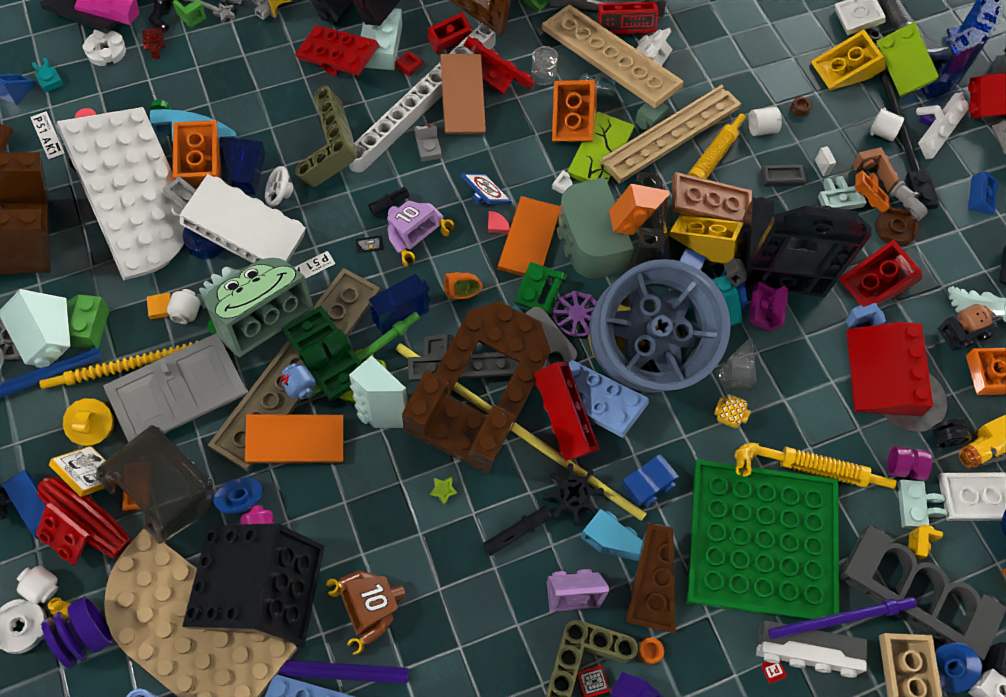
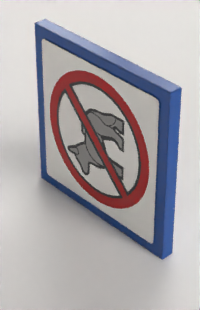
M461 174V177L476 191L472 199L477 204L479 202L482 204L485 202L488 204H511L512 200L486 174Z

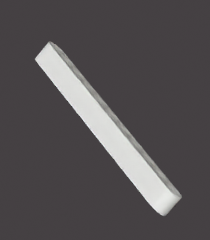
M480 24L468 35L481 41L482 45L487 49H492L495 45L496 32L484 24ZM466 37L449 54L475 53L464 47ZM440 63L354 143L357 157L349 165L352 171L359 173L366 170L442 97Z

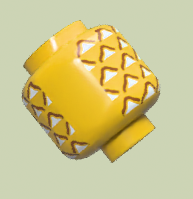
M728 394L724 398L720 397L714 414L717 415L719 423L732 428H738L741 422L746 424L751 411L747 410L748 404L746 400Z

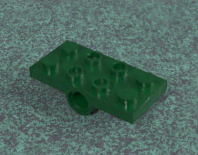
M322 306L281 328L283 334L330 402L351 390L349 374L359 367L362 362L352 350L345 334L340 328L337 329Z

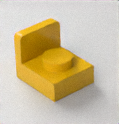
M920 525L909 532L908 549L913 552L917 562L929 555L931 543L942 538L943 532L935 530L934 527L929 525Z

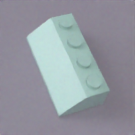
M371 355L349 374L350 388L354 393L352 397L356 402L355 407L358 410L357 416L364 424L369 423L373 428H403L402 413L408 404L406 388Z

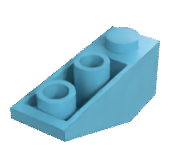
M600 509L583 530L580 538L600 553L638 561L643 541L637 537V533L632 528L624 527L617 522L618 519L614 514Z

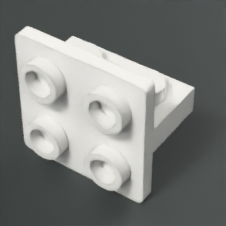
M660 29L651 36H644L639 40V45L636 49L662 66L673 50L666 42L671 29Z

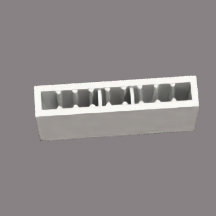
M209 174L206 175L180 213L181 225L251 263L265 258H280L288 263L302 241L306 227L298 220H291L284 216L281 211L269 208L261 200L251 198L241 189L233 188L227 185L221 178L213 177Z

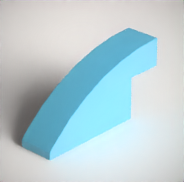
M150 110V123L156 136L172 135V144L173 122L214 120L207 116L181 110ZM217 121L220 150L240 148L236 132Z

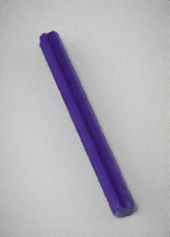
M287 660L278 670L279 673L277 674L280 676L403 684L408 683L409 669L405 667Z

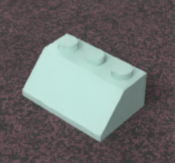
M394 8L381 26L365 25L363 22L361 36L377 40L379 47L365 68L395 70V61L402 31L401 9Z

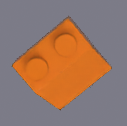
M630 184L609 210L613 232L633 235L670 195L669 191Z

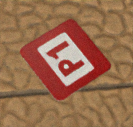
M765 662L761 664L770 684L787 677L781 662Z

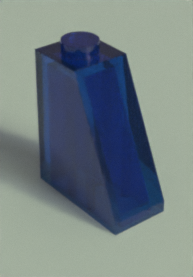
M221 137L220 143L233 188L241 189L246 195H256L266 155L263 142Z

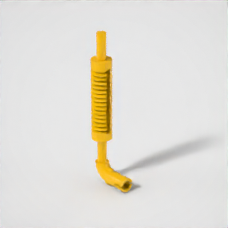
M739 114L732 125L727 124L721 129L687 175L703 179L708 178L715 166H717L733 145L732 143L738 138V129L746 119L744 114Z
M751 442L743 444L735 452L736 473L738 475H741V469H743V476L750 475L752 471L751 460L756 455L779 460L780 467L797 469V471L803 473L806 471L807 474L838 479L839 482L855 484L866 488L869 483L892 489L896 487L895 479L871 474L870 467L858 466V464L834 458L831 459L822 455L818 456V454H809V452L805 453V451H796V449L786 446L782 452Z

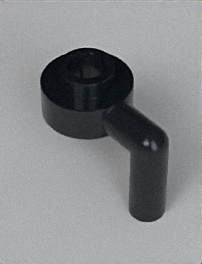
M154 0L155 9L148 18L150 23L164 32H167L170 26L158 18L161 14L166 15L171 12L174 0Z

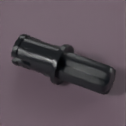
M402 187L388 195L385 193L384 197L368 204L369 210L375 217L407 199L410 194L406 187Z

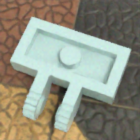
M843 176L836 178L837 189L832 179H825L823 181L825 191L820 192L818 195L821 206L828 205L832 208L849 210L864 207L867 203L864 195H860L855 186H847Z
M900 480L897 482L902 528L916 529L920 525H929L928 517H945L947 515L946 509H927V503H943L945 497L942 494H926L924 481Z

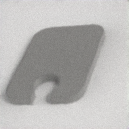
M534 307L525 313L541 321L551 350L550 353H559L563 358V362H568V364L571 360L576 359V349L542 308ZM547 358V360H546V362H545L543 368H545V367L551 365L550 362H549V360H548V358Z

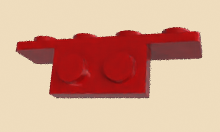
M467 37L464 47L475 54H481L482 81L502 95H504L513 80L528 90L532 88L535 80H533L529 73L520 71L514 63L508 60L505 61L499 57L496 51L484 47L478 39Z

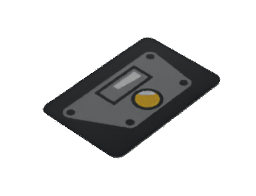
M381 235L356 239L358 253L384 249Z

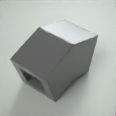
M733 258L723 265L727 273L726 279L735 287L746 280L747 271L742 260Z

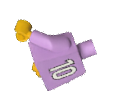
M407 201L399 208L392 206L388 211L387 220L389 226L387 230L389 240L396 251L402 254V264L405 267H408L406 258H411L415 263L414 254L407 251L406 248L411 249L440 225V231L444 236L449 235V230L446 227L452 231L454 229V222L449 219L444 220V216L430 203Z

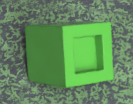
M177 0L173 1L177 15L190 28L207 18L203 4L199 0L185 7Z

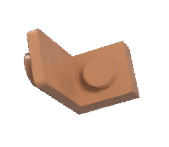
M882 148L859 152L852 164L855 171L869 170L874 167L887 192H891L899 181L897 173L893 170L889 158L885 155Z

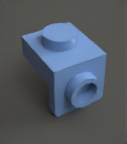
M876 303L865 307L859 305L850 311L851 314L845 320L849 328L869 322L871 326L886 323L885 315Z

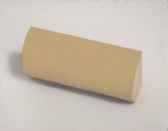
M892 633L879 635L887 697H942L932 635Z

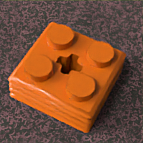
M973 348L966 355L976 394H1006V348Z

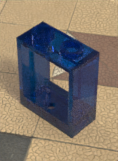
M417 274L369 298L372 321L382 335L393 328L392 325L399 320L403 321L414 312H417L419 316L429 312L430 298L428 292L430 288L424 279L421 280Z

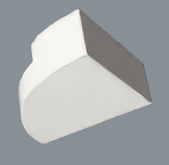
M562 170L552 184V189L563 194L568 187L573 185L570 175Z

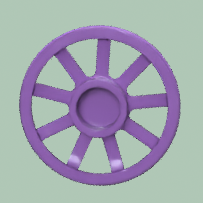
M576 291L567 293L562 297L560 296L553 307V320L556 326L563 333L570 336L583 337L589 335V327L585 319H591V316L587 315V313L592 312L594 307L585 309V306L589 301L595 306L597 301L590 294ZM573 297L574 306L570 305L565 299ZM577 297L585 298L581 305H578ZM562 303L569 310H557V308ZM556 315H568V317L559 323ZM569 321L573 323L571 332L563 328ZM578 324H582L585 333H575Z

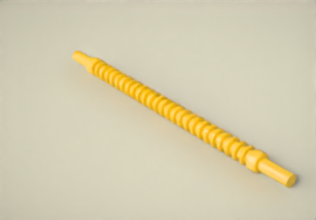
M183 344V347L177 345L175 349L170 347L169 350L163 348L162 352L156 350V353L150 351L149 355L143 353L142 357L136 355V358L130 356L129 360L123 358V361L117 359L116 363L110 361L108 365L106 363H103L102 366L96 364L95 368L93 366H89V369L83 367L82 371L76 369L75 372L71 370L66 371L63 375L40 380L41 389H46L62 384L70 386L74 385L76 381L81 383L83 379L85 381H88L89 378L94 380L96 376L102 378L103 374L109 376V373L115 375L116 371L122 373L123 370L128 372L129 368L133 370L137 366L142 368V365H149L188 346L186 344Z

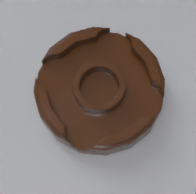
M889 208L878 216L875 229L880 239L888 244L894 239L900 247L909 245L917 237L919 225L916 218L913 219L908 211L901 208Z

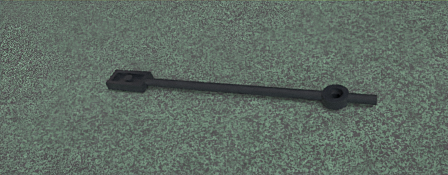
M872 27L865 29L879 49L876 41L883 38L882 34L877 30H873ZM885 69L879 75L891 111L902 116L887 69ZM903 121L899 135L911 171L906 175L909 188L913 192L919 193L917 200L927 209H937L940 203L929 171L920 170L905 122Z

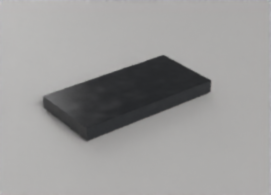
M43 0L40 2L41 8L105 34L121 24V22L75 10L77 0Z

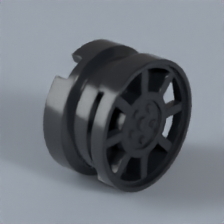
M951 419L940 422L932 427L933 434L937 436V446L940 448H945V444L953 447L971 440L970 432L966 431L967 423L965 419Z

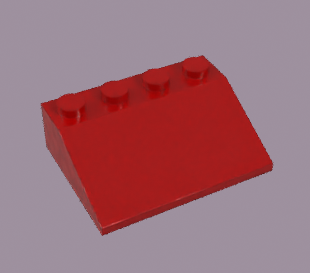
M895 322L847 329L846 335L854 412L923 416L933 407L922 323Z

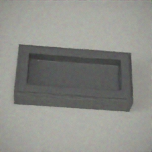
M763 165L761 168L764 187L804 186L806 183L803 165Z

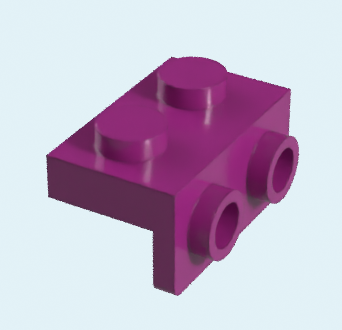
M760 281L753 284L749 323L768 332L782 327L786 320L788 288L783 286L775 290Z

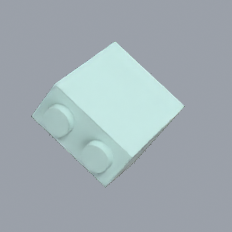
M19 289L0 309V318L25 364L35 365L38 368L49 366L70 347L66 298Z

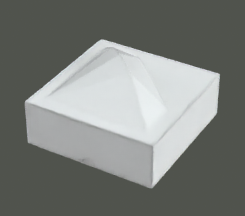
M828 146L821 148L815 162L823 176L830 175L836 161Z

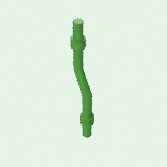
M414 312L403 321L399 320L392 325L393 328L356 354L359 360L363 361L396 336H402L408 331V327L420 319L419 314ZM318 383L312 389L313 393L307 398L308 400L322 390Z

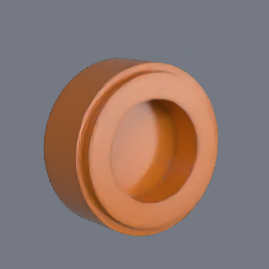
M646 638L638 646V657L644 664L655 665L662 660L664 647L659 640Z

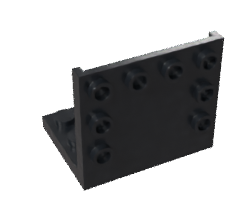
M278 523L208 526L182 627L196 630L254 631L285 643L304 647L325 546Z

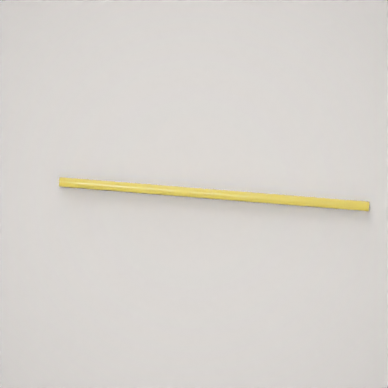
M402 343L396 347V351L407 359L408 357H420ZM457 382L453 391L486 414H489L492 406ZM516 422L514 423L511 431L565 469H567L568 464L572 463L574 465L573 473L577 477L582 478L587 475L588 472L571 460L565 461L558 451ZM594 476L587 481L588 485L594 489L603 488L604 496L640 521L646 516V512Z

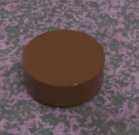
M802 96L796 97L791 104V111L800 117L807 116L812 109V102Z

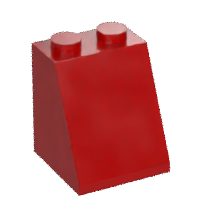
M1006 73L969 78V112L971 118L1006 116Z

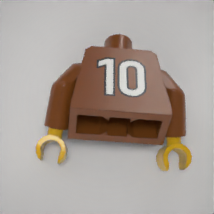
M360 570L341 577L340 581L329 579L326 582L328 587L336 585L335 590L328 592V594L332 597H337L341 594L357 636L361 635L360 639L353 638L348 641L347 646L352 645L356 641L359 643V649L352 654L362 653L365 644H371L385 633L393 622V614L398 610L396 602L405 599V591L402 585L390 588L385 576L377 577L375 574Z

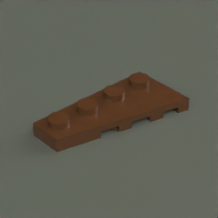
M651 522L646 524L626 613V623L676 633L674 613L675 580L673 574L674 540L672 527Z

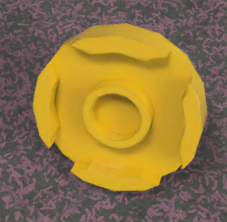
M84 398L75 401L67 408L63 416V429L66 436L72 442L82 446H94L101 443L110 436L114 428L113 414L106 403L97 399Z

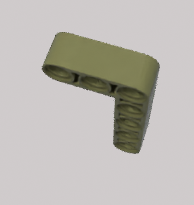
M328 86L320 87L314 95L327 145L301 161L295 169L296 175L311 188L320 185L350 165L357 157L356 147L342 102Z
M580 620L570 621L566 625L561 637L545 697H571L583 651L618 663H628L638 651L636 641L628 635ZM569 629H578L581 632V638L578 640L572 639L568 633ZM595 636L603 637L606 641V646L603 648L597 647L594 644L593 638ZM618 645H628L630 655H622L619 652ZM562 654H572L575 663L573 665L564 664L561 658ZM558 678L564 679L568 684V689L563 692L557 690L554 681Z

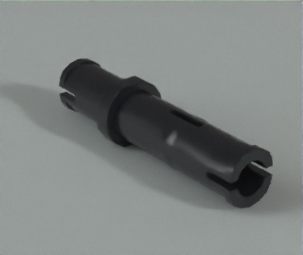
M544 505L528 516L523 515L520 521L483 542V547L488 555L492 556L525 534H532L535 532V528L553 517L549 509Z

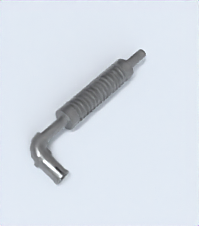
M879 0L896 31L913 23L900 0ZM949 46L928 49L933 62L952 57V49Z

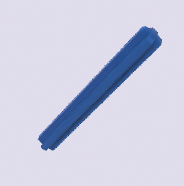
M95 347L52 363L49 366L0 383V398L39 384L40 380L60 376L66 371H73L100 361L102 359L101 352Z

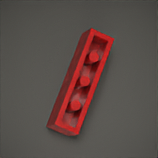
M555 362L534 372L536 386L543 397L544 408L549 414L552 431L558 439L559 451L565 461L576 460L600 450L568 362Z

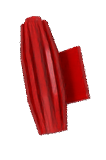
M47 477L38 485L37 489L39 491L37 496L46 506L36 535L42 543L48 544L63 560H67L73 566L76 565L85 543L115 559L131 543L132 539L107 511L87 495L80 497L65 481L58 477Z

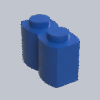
M660 454L622 481L621 486L638 508L643 505L649 507L658 499L656 495L661 492L667 494L677 486L675 482L679 476Z

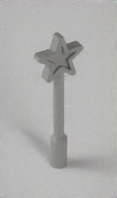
M184 0V1H186V2H187V1L195 2L196 0ZM199 0L203 7L213 10L215 17H221L222 23L227 18L235 19V14L232 12L234 10L233 5L225 7L219 3V7Z

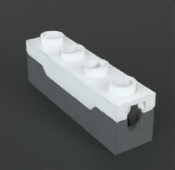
M763 621L758 625L756 656L764 657L766 662L780 663V660L789 662V665L792 667L805 668V665L815 667V670L818 672L830 673L831 670L840 671L841 676L855 678L858 674L866 671L867 639L812 630L771 640L768 629L787 624Z

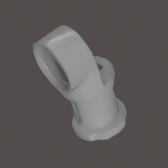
M900 181L892 189L890 196L896 197L904 203L903 206L906 208V211L911 213V217L920 221L928 213V210L917 200L919 193L913 192L905 185L904 181Z

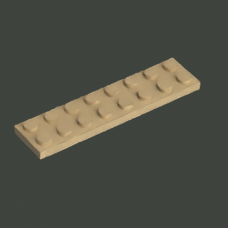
M570 4L542 23L543 31L654 108L658 107L683 87V80Z

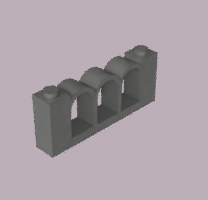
M869 525L862 530L839 573V580L879 605L884 600L895 599L897 601L904 599L916 573L926 575L934 585V595L926 612L916 606L901 610L895 615L924 634L932 635L933 639L942 645L962 643L971 647L978 654L980 660H984L1006 612V607L991 595L982 594L979 596L978 592L966 583L954 582L949 584L946 573L935 564L920 563L917 565L913 552L899 543H890L892 538L886 535L883 529ZM884 554L895 556L903 568L902 577L894 592L872 579ZM949 592L957 594L962 598L966 606L965 617L958 632L936 619Z

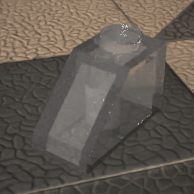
M748 339L721 367L720 380L724 383V389L751 390L755 385L757 377L753 339Z

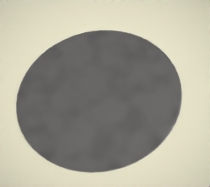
M929 373L933 407L923 416L883 415L891 423L904 430L913 432L927 431L940 423L945 417L947 411L946 394L937 379Z

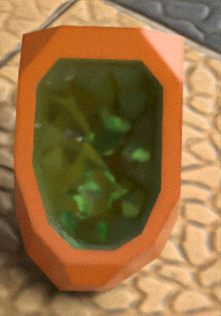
M454 272L446 273L444 276L445 294L449 299L471 298L477 295L483 288V284L478 277L470 273Z

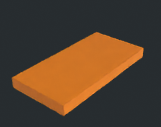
M520 197L497 270L524 277L530 261L544 266L558 222L560 206Z
M246 414L245 463H343V415Z

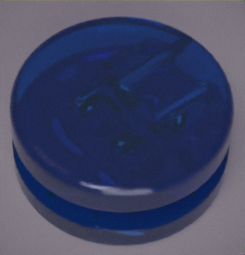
M186 227L183 230L182 236L187 250L196 258L211 259L218 256L225 249Z

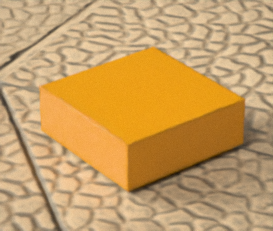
M170 293L147 296L150 319L170 316L167 313V307L171 299Z

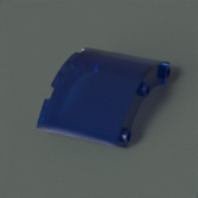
M977 0L961 26L947 28L948 38L945 42L952 56L937 80L921 88L927 100L937 98L951 91L965 77L1001 20L1003 6L1000 0Z

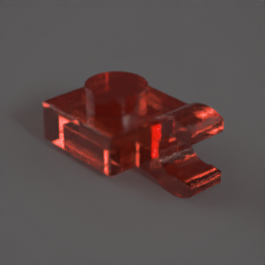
M162 27L142 30L145 50L151 52L152 60L161 58L160 48L165 47Z

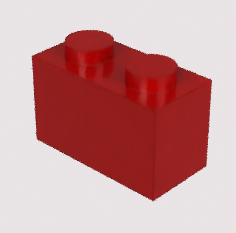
M461 12L429 27L427 38L437 54L461 43L472 33V27L464 12Z

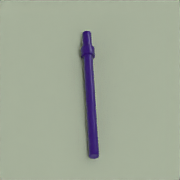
M914 597L897 601L895 599L884 600L879 605L768 629V634L772 640L883 614L891 616L898 614L901 610L914 608L917 606Z

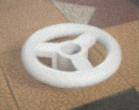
M284 166L275 168L267 181L265 201L269 207H276L283 198L288 199L292 194L293 184L288 182L289 175ZM276 194V198L272 201L271 196Z

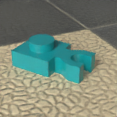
M43 58L44 65L37 66L36 62L31 64L37 72L35 76L44 93L64 84L54 66L51 67L47 58Z

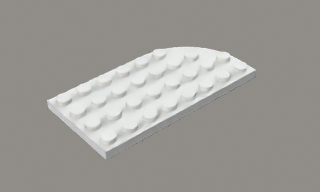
M140 107L57 121V129L123 281L153 273L168 265L183 247L189 229L180 224V213L183 209L163 192V189L174 181L173 172L144 108Z

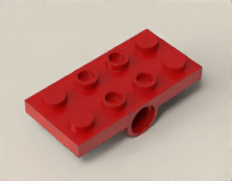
M315 25L295 55L298 60L320 65L325 72L332 76H337L340 71L359 76L379 47V44L374 39Z

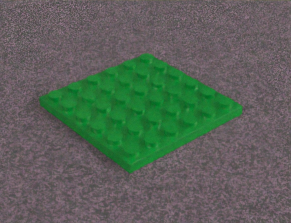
M696 459L693 475L686 603L806 621L838 614V479L751 467L750 475L743 476V469H741V475L736 473V465Z

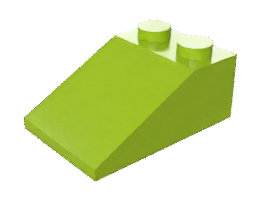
M915 22L876 41L900 97L940 79Z

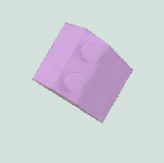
M590 569L579 570L577 574L567 575L565 571L554 572L547 579L550 612L600 608L609 592V587L599 572L592 573Z

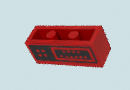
M656 1L599 3L597 23L613 34H649L657 31L659 10Z

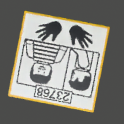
M92 446L52 458L49 466L80 497L117 484L122 478Z

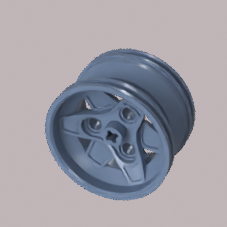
M667 259L639 264L613 282L597 300L589 325L591 348L604 372L614 381L631 390L647 393L682 389L705 378L722 359L730 336L729 310L717 285L698 268L681 261ZM649 286H661L671 290L662 298H659ZM627 296L631 310L617 311L619 305ZM645 301H650L653 304L652 312H647L644 309L643 304ZM689 304L695 313L697 324L684 318ZM677 326L684 328L685 335L683 338L677 336ZM614 336L627 340L622 351L619 350ZM641 340L648 344L646 353L641 352L638 348V343ZM694 347L691 355L682 363L680 348ZM652 359L659 373L645 371L640 368Z

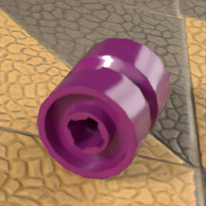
M893 446L888 455V473L890 476L903 478L909 476L910 479L926 481L932 469L931 453L919 449H913L911 452L909 448Z

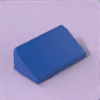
M986 171L972 176L968 207L974 211L993 215L995 214L998 181Z

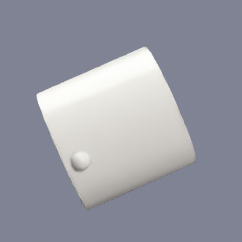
M777 107L751 110L748 117L751 134L753 136H761L780 132L782 119L779 109Z
M881 108L869 133H871V136L876 135L893 142L901 128L904 117L889 112L886 108Z

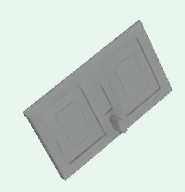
M217 333L103 385L128 440L130 449H134L248 393Z

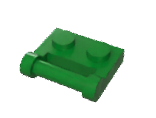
M530 261L514 303L528 309L540 307L548 316H551L553 313L552 307L562 282H565L567 275L561 271H555ZM548 277L554 279L544 305L539 304L538 302Z

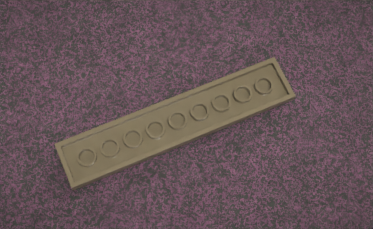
M343 268L314 305V309L322 306L337 329L340 328L346 338H348L379 296L381 289ZM289 341L285 343L208 444L211 450L247 472L255 463H245L246 414L291 415L301 401L300 398H290L280 383L282 371L286 367L295 363L305 365Z

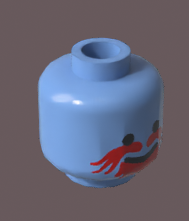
M298 363L286 367L282 371L280 383L290 398H300V400L308 398L313 393L312 389L316 384L309 369L305 365H299Z

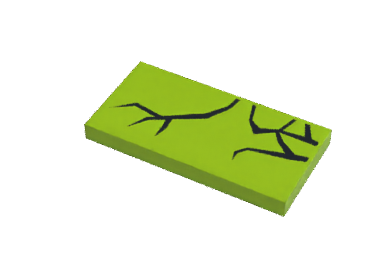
M597 111L593 141L581 143L567 171L570 177L582 182L605 177L607 183H609L612 175L606 170L605 165L600 164L601 159L628 143L635 125Z

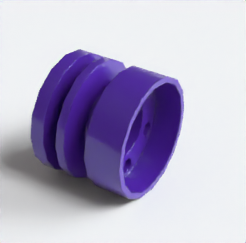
M83 596L67 607L69 618L58 611L54 614V620L47 618L41 623V628L50 650L61 664L68 669L75 667L78 664V660L84 661L87 659L88 655L85 646L92 652L97 653L113 642L112 634L103 616L94 603L86 596Z

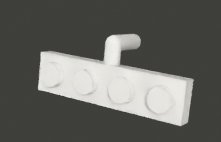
M962 92L955 93L943 110L939 105L917 108L916 113L918 116L934 114L936 117L933 124L918 143L925 159L934 158L968 111V102L965 100Z

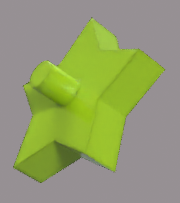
M452 477L444 480L434 478L435 487L429 495L439 497L441 502L445 504L449 496L457 494L452 487Z

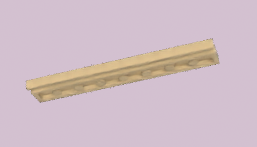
M720 85L601 159L600 164L605 165L606 170L620 184L738 110L741 103L729 91H725L723 85Z

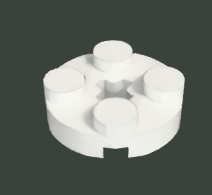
M94 30L93 34L83 44V50L89 61L98 66H107V63L112 61L117 63L126 53L125 42L122 36L112 30L107 34Z
M22 599L13 600L0 608V649L10 654H20L33 649L45 638L41 623L47 619L42 607ZM18 620L22 623L25 622L21 632H13V628L17 626L16 622Z

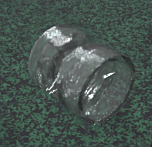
M548 46L538 47L534 50L531 76L536 83L547 85L555 80L558 64V53L556 50Z

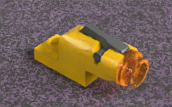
M1006 415L983 425L975 432L978 438L959 451L960 461L968 468L982 467L1006 460Z

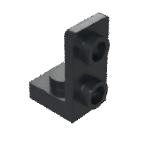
M952 316L947 318L937 329L950 349L954 350L959 347L966 349L973 345L974 341L980 340V342L991 338L993 336L992 332L998 326L996 323L966 334L962 325Z

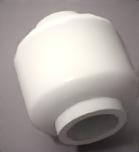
M183 289L172 294L167 307V313L170 315L171 320L179 324H187L195 320L201 305L199 298L195 296V292Z
M36 566L32 569L27 567L17 578L19 581L17 586L18 594L31 604H39L41 602L45 604L59 588L57 586L58 578L43 566Z

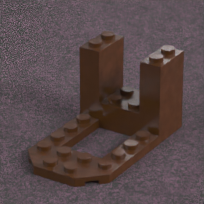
M0 152V206L4 209L0 210V274L51 273L50 198L40 152Z
M501 301L469 310L434 374L427 370L424 372L402 413L404 432L488 475L535 384L534 372L543 368L550 355L551 350L541 321ZM478 342L519 362L497 406L493 404L488 415L450 397Z

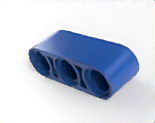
M25 469L2 483L32 535L39 540L36 532L46 505L37 496L39 491L37 483Z

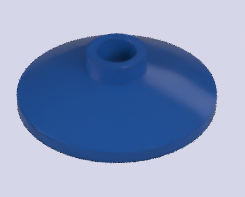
M253 478L234 479L217 490L213 502L216 509L220 512L230 514L242 512L251 508L260 500L263 488L261 483Z
M947 643L935 650L942 690L953 693L963 692L972 688L978 682L982 673V663L978 654L971 647L962 643ZM956 661L953 666H948L949 663Z

